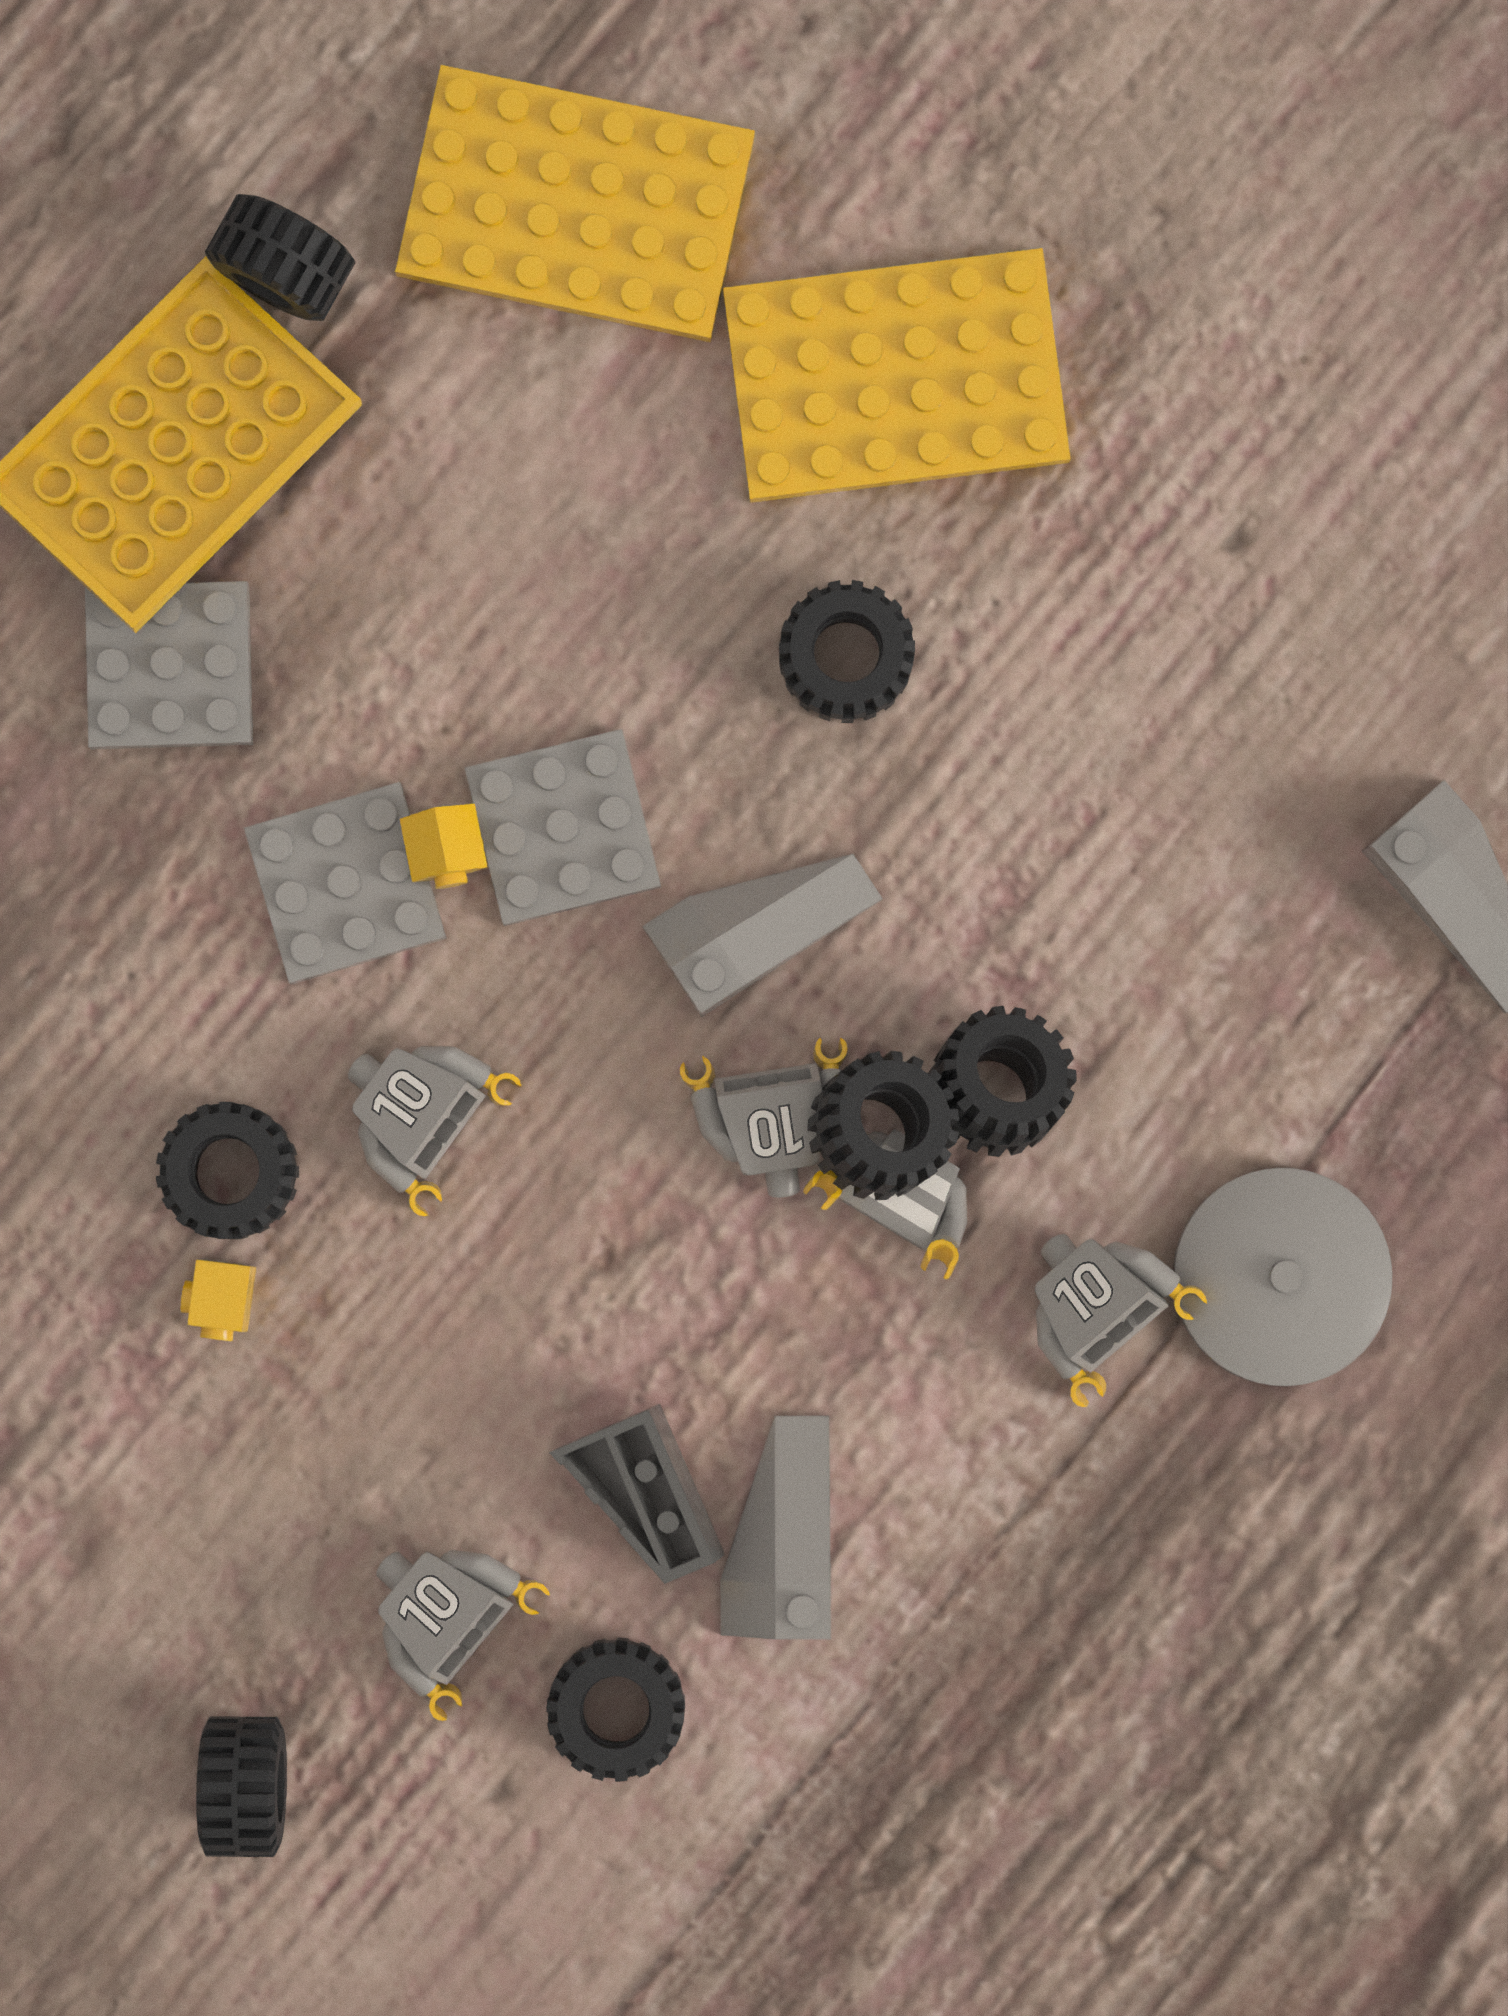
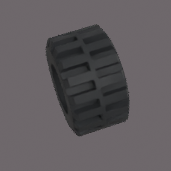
M237 194L205 250V255L214 268L239 287L288 314L310 321H324L356 263L346 247L322 228L273 201L247 194Z
M840 580L828 582L827 588L819 590L816 587L807 592V597L802 602L797 601L792 607L790 616L784 621L781 630L779 666L781 675L784 676L786 681V688L791 696L795 695L801 707L808 712L810 709L819 714V718L827 721L835 718L841 719V723H853L854 719L864 718L866 721L876 717L877 712L882 709L886 711L895 703V699L900 693H903L912 672L915 640H913V628L909 618L905 619L902 614V606L895 599L890 601L885 597L884 590L877 586H874L873 590L863 587V581L852 580L851 585H841ZM839 623H853L868 630L876 639L879 648V658L874 670L865 678L853 682L838 681L824 674L816 663L814 648L817 638L826 628Z
M1004 1006L992 1007L986 1015L982 1010L971 1014L966 1023L962 1021L934 1058L935 1064L929 1071L934 1068L942 1076L937 1081L939 1087L942 1090L950 1087L954 1098L948 1102L949 1109H958L959 1121L951 1126V1129L959 1132L958 1139L962 1136L969 1141L966 1149L977 1153L982 1146L988 1147V1156L1000 1157L1006 1149H1008L1011 1156L1022 1153L1028 1145L1032 1148L1044 1138L1072 1102L1075 1092L1070 1089L1077 1081L1076 1070L1067 1068L1074 1060L1071 1049H1061L1059 1043L1064 1037L1057 1029L1052 1033L1048 1032L1043 1027L1047 1020L1038 1014L1033 1020L1026 1018V1009L1015 1007L1010 1014H1006ZM994 1061L1012 1069L1023 1083L1026 1100L1022 1102H1008L991 1094L981 1082L977 1063Z
M880 1051L869 1053L861 1060L857 1058L831 1078L822 1087L823 1092L815 1097L811 1109L816 1111V1113L808 1119L807 1131L816 1132L817 1136L809 1142L812 1154L821 1153L824 1160L817 1164L823 1174L832 1170L837 1176L833 1184L841 1190L852 1185L854 1186L853 1196L865 1199L874 1192L875 1201L887 1200L894 1194L899 1197L910 1192L938 1172L937 1169L949 1160L952 1154L948 1149L957 1143L959 1132L950 1129L951 1126L959 1121L958 1109H949L948 1102L954 1098L950 1087L942 1090L937 1084V1081L942 1076L934 1068L928 1073L921 1069L924 1063L923 1060L912 1056L904 1062L902 1052L890 1051L883 1057ZM863 1100L881 1102L889 1106L899 1116L905 1131V1144L902 1152L885 1150L868 1137L861 1121Z
M219 1102V1104L214 1105L205 1104L197 1107V1111L190 1115L184 1114L176 1121L178 1123L177 1127L173 1131H168L162 1141L166 1142L162 1153L158 1152L156 1164L160 1165V1175L156 1176L157 1188L162 1189L164 1194L162 1201L166 1208L172 1210L177 1216L175 1219L183 1226L194 1230V1233L224 1240L249 1238L248 1236L260 1234L269 1229V1225L275 1220H280L287 1212L285 1210L290 1200L293 1201L297 1191L294 1189L296 1178H299V1166H296L295 1160L297 1152L294 1144L290 1143L286 1136L288 1133L285 1129L276 1123L271 1116L261 1110L233 1102ZM221 1139H237L244 1142L254 1151L259 1162V1177L255 1188L245 1199L231 1204H223L210 1199L202 1191L197 1177L198 1163L203 1152L212 1143Z
M617 1637V1640H606L605 1638L594 1641L593 1644L585 1648L582 1647L573 1653L572 1657L558 1671L552 1683L546 1706L550 1736L553 1735L556 1742L555 1748L562 1757L565 1755L572 1762L571 1766L580 1773L584 1770L592 1774L591 1778L601 1781L604 1778H613L615 1782H622L636 1775L640 1778L650 1773V1769L659 1764L660 1766L668 1758L673 1747H676L685 1716V1694L682 1691L680 1678L677 1672H674L669 1665L670 1662L662 1654L659 1655L653 1651L651 1646L640 1642V1644L631 1642L629 1638ZM618 1676L634 1681L642 1688L648 1699L649 1716L645 1726L636 1736L625 1741H610L598 1736L589 1728L584 1717V1701L588 1691L597 1682L608 1677Z
M210 1716L200 1738L196 1781L197 1831L206 1857H275L283 1839L287 1797L286 1739L278 1717Z

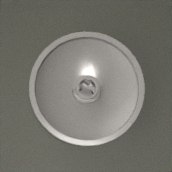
M1272 1168L1251 1172L1223 1184L1202 1201L1187 1221L1179 1238L1173 1262V1271L1180 1276L1179 1283L1182 1286H1196L1206 1296L1207 1304L1194 1293L1185 1294L1180 1300V1307L1194 1317L1193 1320H1186L1181 1317V1320L1196 1345L1206 1356L1228 1372L1252 1382L1272 1386H1294L1316 1382L1337 1373L1352 1363L1364 1352L1378 1333L1386 1316L1392 1291V1265L1388 1245L1381 1228L1369 1209L1358 1197L1336 1181L1314 1172L1295 1168Z

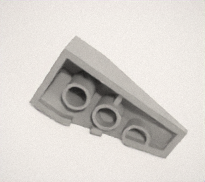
M1443 780L1362 852L1506 1014L1508 1013V884L1480 820L1446 781Z
M854 854L689 896L642 927L700 1016L703 1017L883 898Z
M829 1415L774 1416L720 1580L722 1636L762 1639H831Z

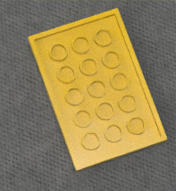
M440 65L396 265V276L711 343L754 144L755 130Z
M1043 248L723 288L750 503L1070 462V450Z
M205 256L0 461V508L136 634L362 406L361 398L237 284L216 270Z

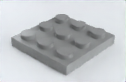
M247 581L185 583L136 634L85 587L88 747L91 750L253 745L249 583Z
M622 729L465 767L504 926L661 888Z
M400 782L244 828L287 978L291 985L447 939L430 881L412 882L399 820L409 816L410 812Z

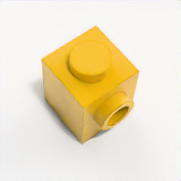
M475 804L433 807L399 819L412 882L434 880L436 889L450 888L468 883L466 874L487 868Z
M196 1260L193 1281L185 1280L181 1296V1313L189 1314L187 1325L201 1327V1338L233 1341L234 1331L248 1332L256 1267Z

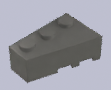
M660 1404L549 1452L585 1489L584 1493L595 1505L598 1504L620 1529L619 1533L664 1584L711 1565L725 1555Z

